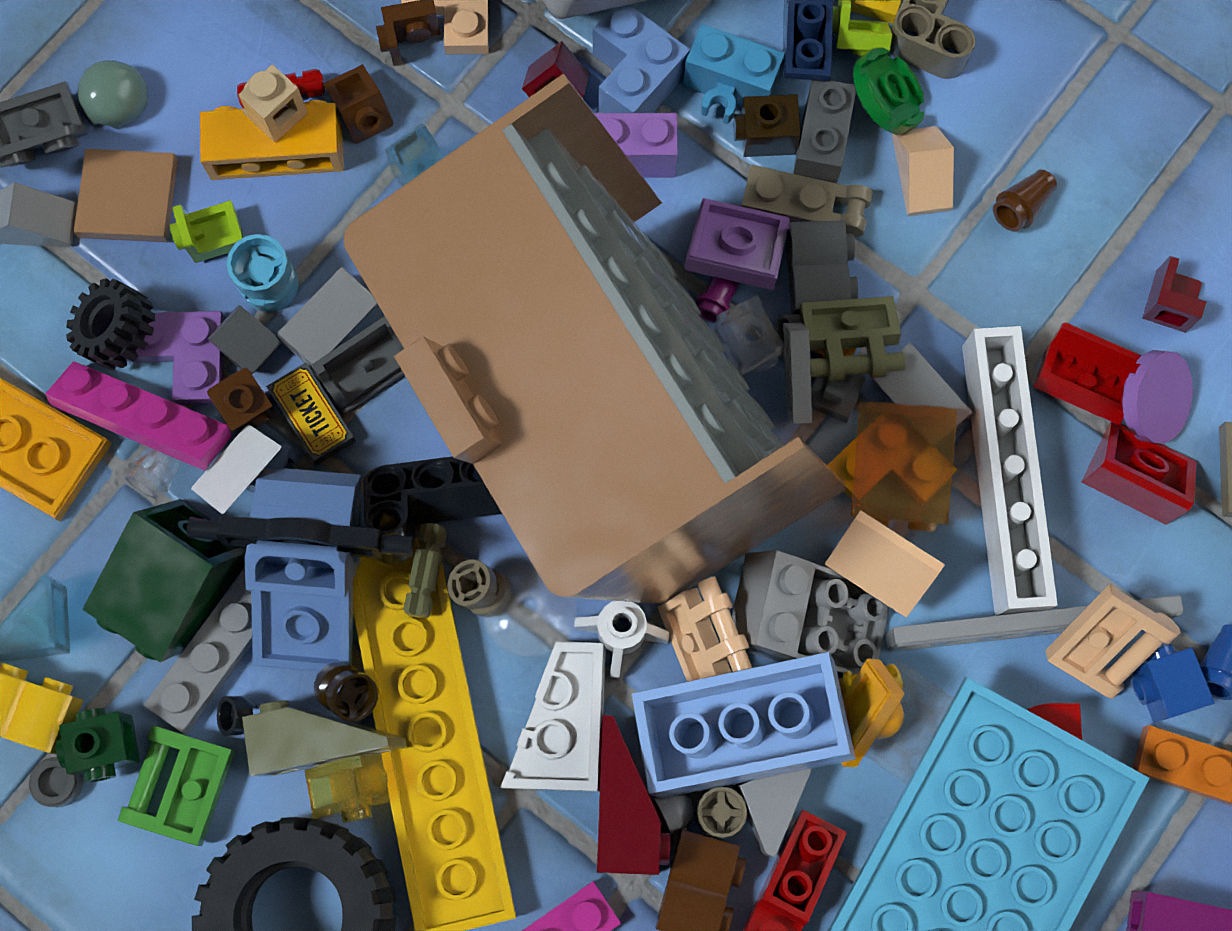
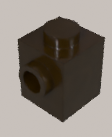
M798 94L746 96L743 98L741 114H734L733 117L734 140L742 141L743 157L796 155L801 137Z

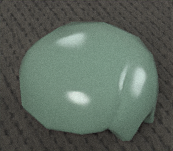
M116 60L96 62L84 71L78 83L79 108L92 125L103 124L119 129L123 125L137 120L147 106L146 82L137 69L126 63Z

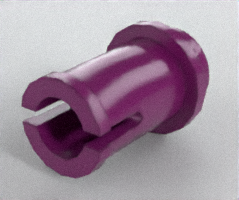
M712 277L705 293L700 294L696 299V304L701 311L699 316L711 323H720L722 318H727L730 314L729 304L740 282Z

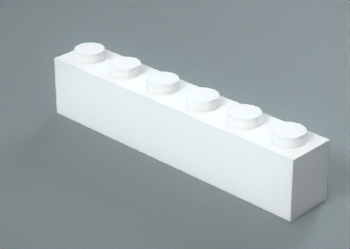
M1021 326L974 329L963 344L962 351L969 408L972 411L971 424L995 616L1051 610L1058 605Z

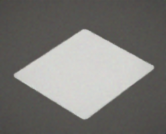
M246 425L191 489L217 511L224 514L280 451L282 446L252 426Z

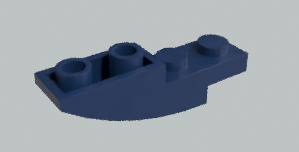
M784 0V78L830 81L833 0Z

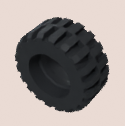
M285 817L274 822L265 821L252 826V831L248 834L234 837L226 844L227 852L222 857H214L207 867L206 871L211 875L206 884L198 885L194 900L201 902L199 915L192 916V931H253V905L257 893L264 882L281 870L291 867H306L323 874L335 886L342 904L343 919L341 931H395L396 917L393 916L392 902H396L394 887H389L385 876L388 871L382 860L377 859L371 852L372 847L363 838L356 837L349 832V829L343 826L313 818Z

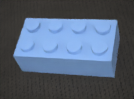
M829 652L632 693L649 794L659 798L856 760L836 665Z

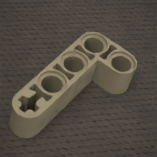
M903 0L891 29L890 52L895 58L898 56L909 65L937 77L951 79L959 76L965 69L976 40L974 33L968 26L943 15L949 0ZM904 31H913L918 36H910L906 34ZM944 48H952L955 51H957L958 54L949 53Z

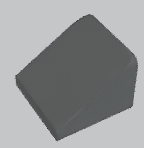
M240 305L235 308L208 338L239 369L248 368L252 374L281 343L270 330Z

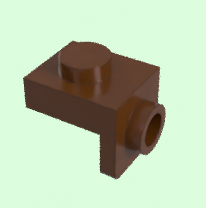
M248 368L240 369L207 391V395L231 431L240 426L244 429L246 425L256 428L270 419L266 410L272 407L273 404Z

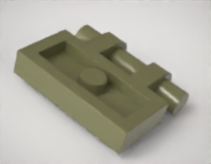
M893 296L801 303L800 320L809 330L810 351L824 350L826 357L810 359L811 378L827 376L828 381L844 380L845 375L869 373L871 378L886 377L887 372L905 370L903 352L886 353L885 346L899 345L901 336ZM862 347L867 349L868 355L843 357L842 349Z

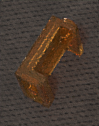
M860 401L851 517H856L861 510L886 527H889V520L908 521V529L918 531H937V524L948 525L957 421L956 407Z

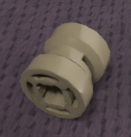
M470 559L458 564L451 572L448 580V593L451 599L458 605L470 609L481 617L491 618L498 616L509 605L512 597V586L508 578L500 572L491 569L479 560Z
M713 788L702 795L696 804V823L701 831L710 837L724 838L733 836L741 830L746 822V803L741 795L731 788Z

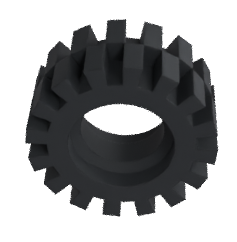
M105 278L100 280V286L96 283L88 286L89 295L83 292L80 294L78 299L82 303L79 307L72 306L70 313L74 314L75 317L72 320H67L66 328L72 331L66 334L68 342L72 343L69 347L77 355L104 368L115 370L116 366L119 368L126 367L127 359L134 362L139 357L136 352L138 348L145 350L149 343L143 340L145 335L152 336L154 328L149 326L148 323L155 321V313L150 311L154 306L151 301L147 300L148 297L116 279H111L110 281Z

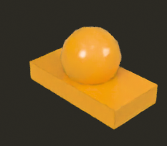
M867 659L842 697L856 760L841 762L843 767H857L875 739L880 740L892 737L902 727L905 715L900 701L905 693L881 660Z

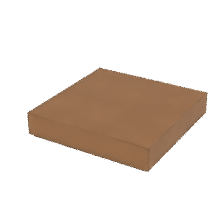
M85 149L74 233L77 237L168 242L178 165L176 155L163 152Z

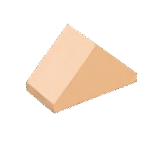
M937 126L916 128L900 135L892 133L907 216L951 211L953 208L954 147Z

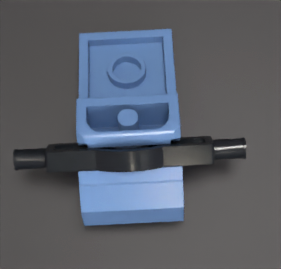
M265 467L256 478L250 518L222 515L219 517V520L190 517L187 525V536L190 539L220 540L226 546L247 547L245 553L246 590H251L253 666L321 671L323 667L334 662H344L352 666L353 578L361 562V557L379 559L382 558V554L412 557L414 550V536L382 534L380 529L361 527V475Z

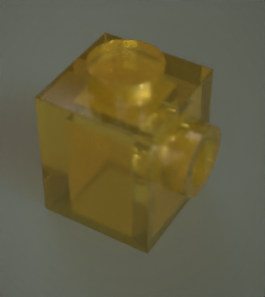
M381 754L347 757L304 770L313 819L342 816L343 823L360 821L373 817L371 808L391 803L387 787L388 777L383 766Z

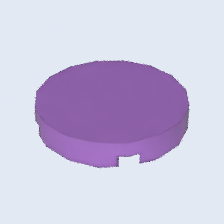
M1151 350L1141 355L1136 362L1141 364L1137 372L1129 373L1126 379L1122 399L1123 414L1128 428L1135 429V437L1139 441L1165 444L1178 435L1190 413L1193 397L1192 374L1186 360L1178 353Z

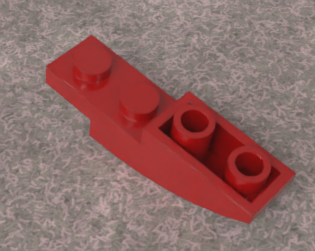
M802 809L772 866L742 931H802L803 927L810 920L847 832Z

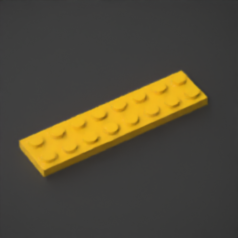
M415 538L413 555L403 562L385 564L376 558L361 557V562L353 578V614L365 674L375 682L378 689V700L372 711L375 727L377 730L403 737L406 740L407 748L381 753L415 931H466L516 919L517 915L451 599L448 593L443 561H441L435 593L430 595L433 599L431 615L428 618L412 617L407 615L403 609L406 594L411 593V588L408 584L415 550L421 546L417 542L418 538Z

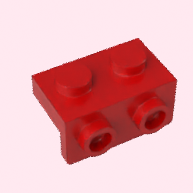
M1062 323L1044 352L1033 387L1120 425L1124 419L1122 404L1124 385L1129 373H1136L1141 365L1136 363L1141 355L1069 323Z

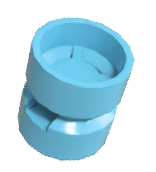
M261 234L245 236L234 244L228 253L226 266L228 275L247 304L257 311L267 313L280 311L291 304L297 295L299 281L297 273L281 244L272 237Z

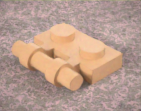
M716 577L707 578L697 584L704 601H702L698 589L693 588L679 593L657 607L666 630L670 632L669 638L687 682L731 673L728 661L733 672L753 668L746 653V650L750 648L744 634L739 635L729 611L733 607L728 594L721 592ZM710 618H711L712 621H713V624H714V626H715V629H716L717 634H718V636H719V639H720V641H721L720 643H719V640H718L717 635H716V633H715V630H714V628H713V626H712V623H711V621H710Z

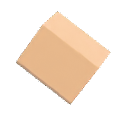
M860 510L824 565L907 618L945 564Z

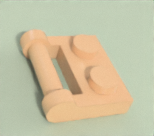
M1109 584L1045 651L1048 662L1102 695L1114 699L1124 689L1123 682L1163 643L1170 644L1181 632L1176 623L1167 615L1153 612ZM1141 630L1145 631L1109 669L1104 668Z

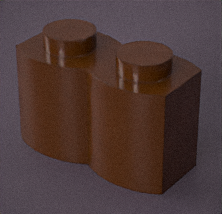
M681 829L655 926L656 930L729 931L734 908L726 906L730 886L740 887L746 865V858L738 856L740 846Z

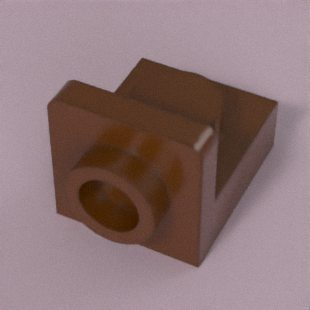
M417 0L381 7L384 24L376 26L381 52L390 51L393 66L402 65L398 42L409 41L418 43L429 39L431 36L441 35L434 0Z
M363 64L323 83L332 102L336 104L338 112L355 143H360L393 126L394 122L382 94Z

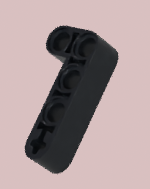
M453 456L382 465L369 471L363 483L364 521L366 528L380 529L382 534L414 536V548V525L502 514L474 465L453 458ZM382 554V558L376 559L385 564H397L405 561L409 556Z

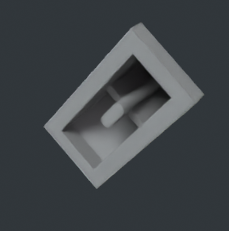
M16 182L11 183L0 190V244L72 247L77 204Z
M812 768L756 779L736 787L737 792L746 803L747 818L761 854L770 858L776 857Z

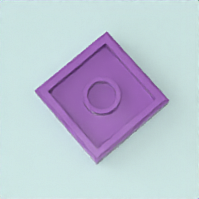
M702 198L684 270L774 290L790 218Z

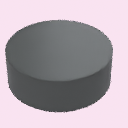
M57 757L41 761L33 769L29 778V790L32 797L39 804L47 807L58 808L71 804L77 799L83 788V777L68 775L66 768L60 766Z

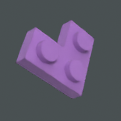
M221 311L155 313V321L148 323L149 326L154 328L152 336L145 335L143 340L149 344L145 350L138 348L136 352L139 357L134 362H131H173L172 400L178 405L213 404L207 395V391L224 379V354L208 338L222 324L225 316Z

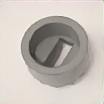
M686 794L665 798L656 797L653 799L657 813L670 835L684 829L690 823L694 809L692 801Z

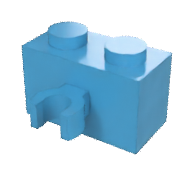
M701 24L685 61L683 87L705 94L702 99L701 115L707 116L709 108L713 104L723 105L726 108L723 123L728 124L734 117L736 105L742 107L744 97L770 96L774 94L780 78L785 53Z

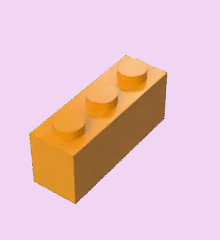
M321 100L305 102L308 113L277 142H273L243 113L242 109L232 106H220L215 108L214 111H201L200 162L211 180L344 171L342 121L336 104ZM284 106L273 116L274 121L289 107Z

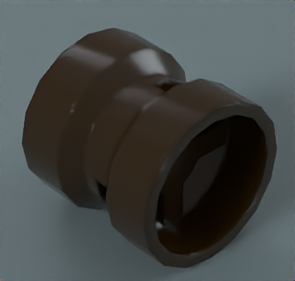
M344 662L330 663L317 674L314 682V695L317 701L342 720L349 722L360 721L367 717L376 706L378 689L375 682L350 664Z

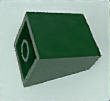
M182 499L132 513L82 609L94 617L102 629L110 633L119 634L135 645V649L139 654L158 662L165 661L185 650L245 567L247 547L226 546L220 540L190 539L187 536V525L190 517L199 519L210 518Z

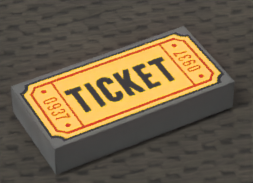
M306 362L266 386L316 465L356 441Z

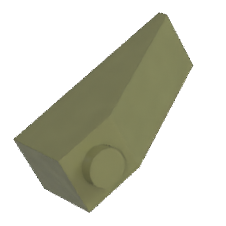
M288 700L259 705L260 713L242 717L250 776H277L407 748L406 740L403 737L313 710L292 708Z

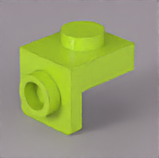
M838 0V6H833L832 33L834 34L836 47L852 49L851 52L859 56L864 55L873 48L883 47L890 52L892 32L888 22L850 20L851 1Z
M231 200L188 214L181 204L172 207L176 222L169 226L174 243L178 250L185 249L194 263L229 253L234 244L244 238L236 208Z

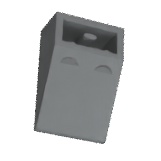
M769 550L745 554L732 619L739 635L744 634L750 647L746 652L780 662L829 652L835 661L838 676H843V673L846 671L857 674L867 659L879 660L889 606L832 569L779 550Z

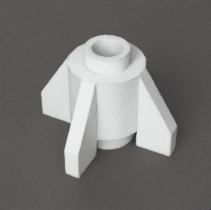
M612 601L602 609L599 616L577 617L574 622V630L598 633L600 642L604 644L607 650L613 653L610 679L619 680L623 655L638 649L644 640L668 644L670 632L647 623L645 613L634 602ZM619 618L628 619V626L631 628L626 632H618L614 629L613 625L617 624Z

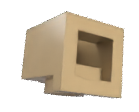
M273 64L265 71L255 73L247 81L243 91L238 94L244 106V109H242L243 113L273 142H277L308 113L298 87ZM287 105L289 108L274 121L273 116Z

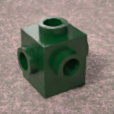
M95 708L74 714V722L59 725L61 738L56 741L58 762L62 768H66L68 775L85 777V783L115 778V769L140 763L133 716L120 711L106 714L105 708Z

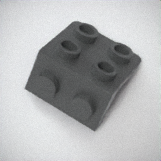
M64 81L0 102V168L14 167L36 160L34 151L42 148L46 154L61 152L80 145L77 137L88 134L68 82Z

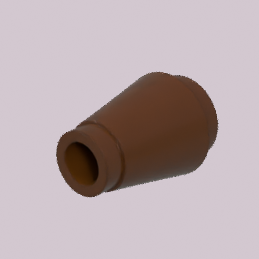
M1040 169L999 193L993 206L995 219L1002 227L1009 231L1016 232L1020 229L1029 228L1052 193L1057 189L1056 179L1050 172Z

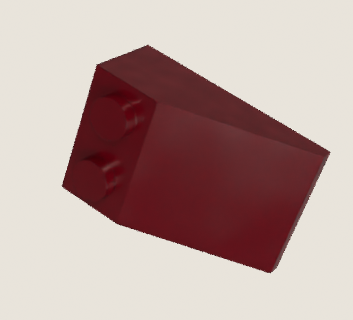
M603 715L597 873L659 875V864L669 865L670 833H660L661 821L617 723L612 715Z

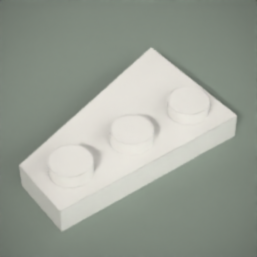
M555 642L535 695L536 701L526 727L522 729L516 745L518 746L509 772L506 771L500 788L600 792L606 657L604 643Z

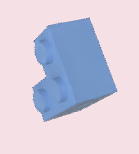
M631 5L610 9L593 28V55L613 70L599 86V112L654 113L684 79L685 61L690 49Z

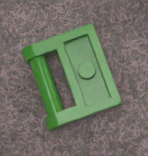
M151 725L147 740H151L128 806H122L117 821L195 846H202L235 751ZM169 748L180 749L157 815L154 816L146 813Z

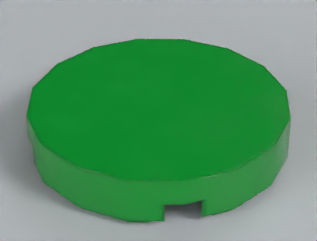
M883 47L873 48L855 62L853 78L856 92L867 113L880 127L895 135L906 134L916 128L924 119V112H921L919 107L924 102L923 90L916 75L903 59L898 56L892 59L887 55L889 50Z

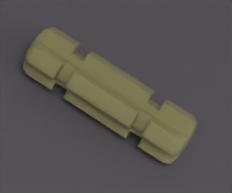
M423 523L420 526L417 542L421 546L415 550L408 584L411 588V593L406 594L403 608L404 612L409 616L428 618L431 615L433 599L430 595L435 593L443 556L439 551L440 548H444L447 536L445 527L441 525Z

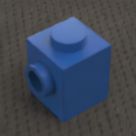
M1172 644L1160 647L1147 659L1146 663L1141 664L1133 672L1135 675L1132 679L1134 692L1140 703L1147 706L1153 723L1215 704L1193 648L1175 652Z

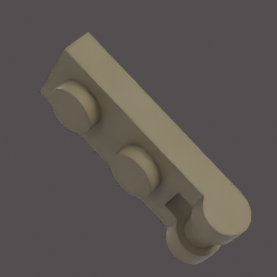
M751 165L741 207L786 216L790 218L789 223L844 220L846 234L853 233L854 237H860L865 232L867 220L863 216L865 208H868L871 204L873 191L863 185L854 184L846 186ZM834 203L847 206L846 213H833Z

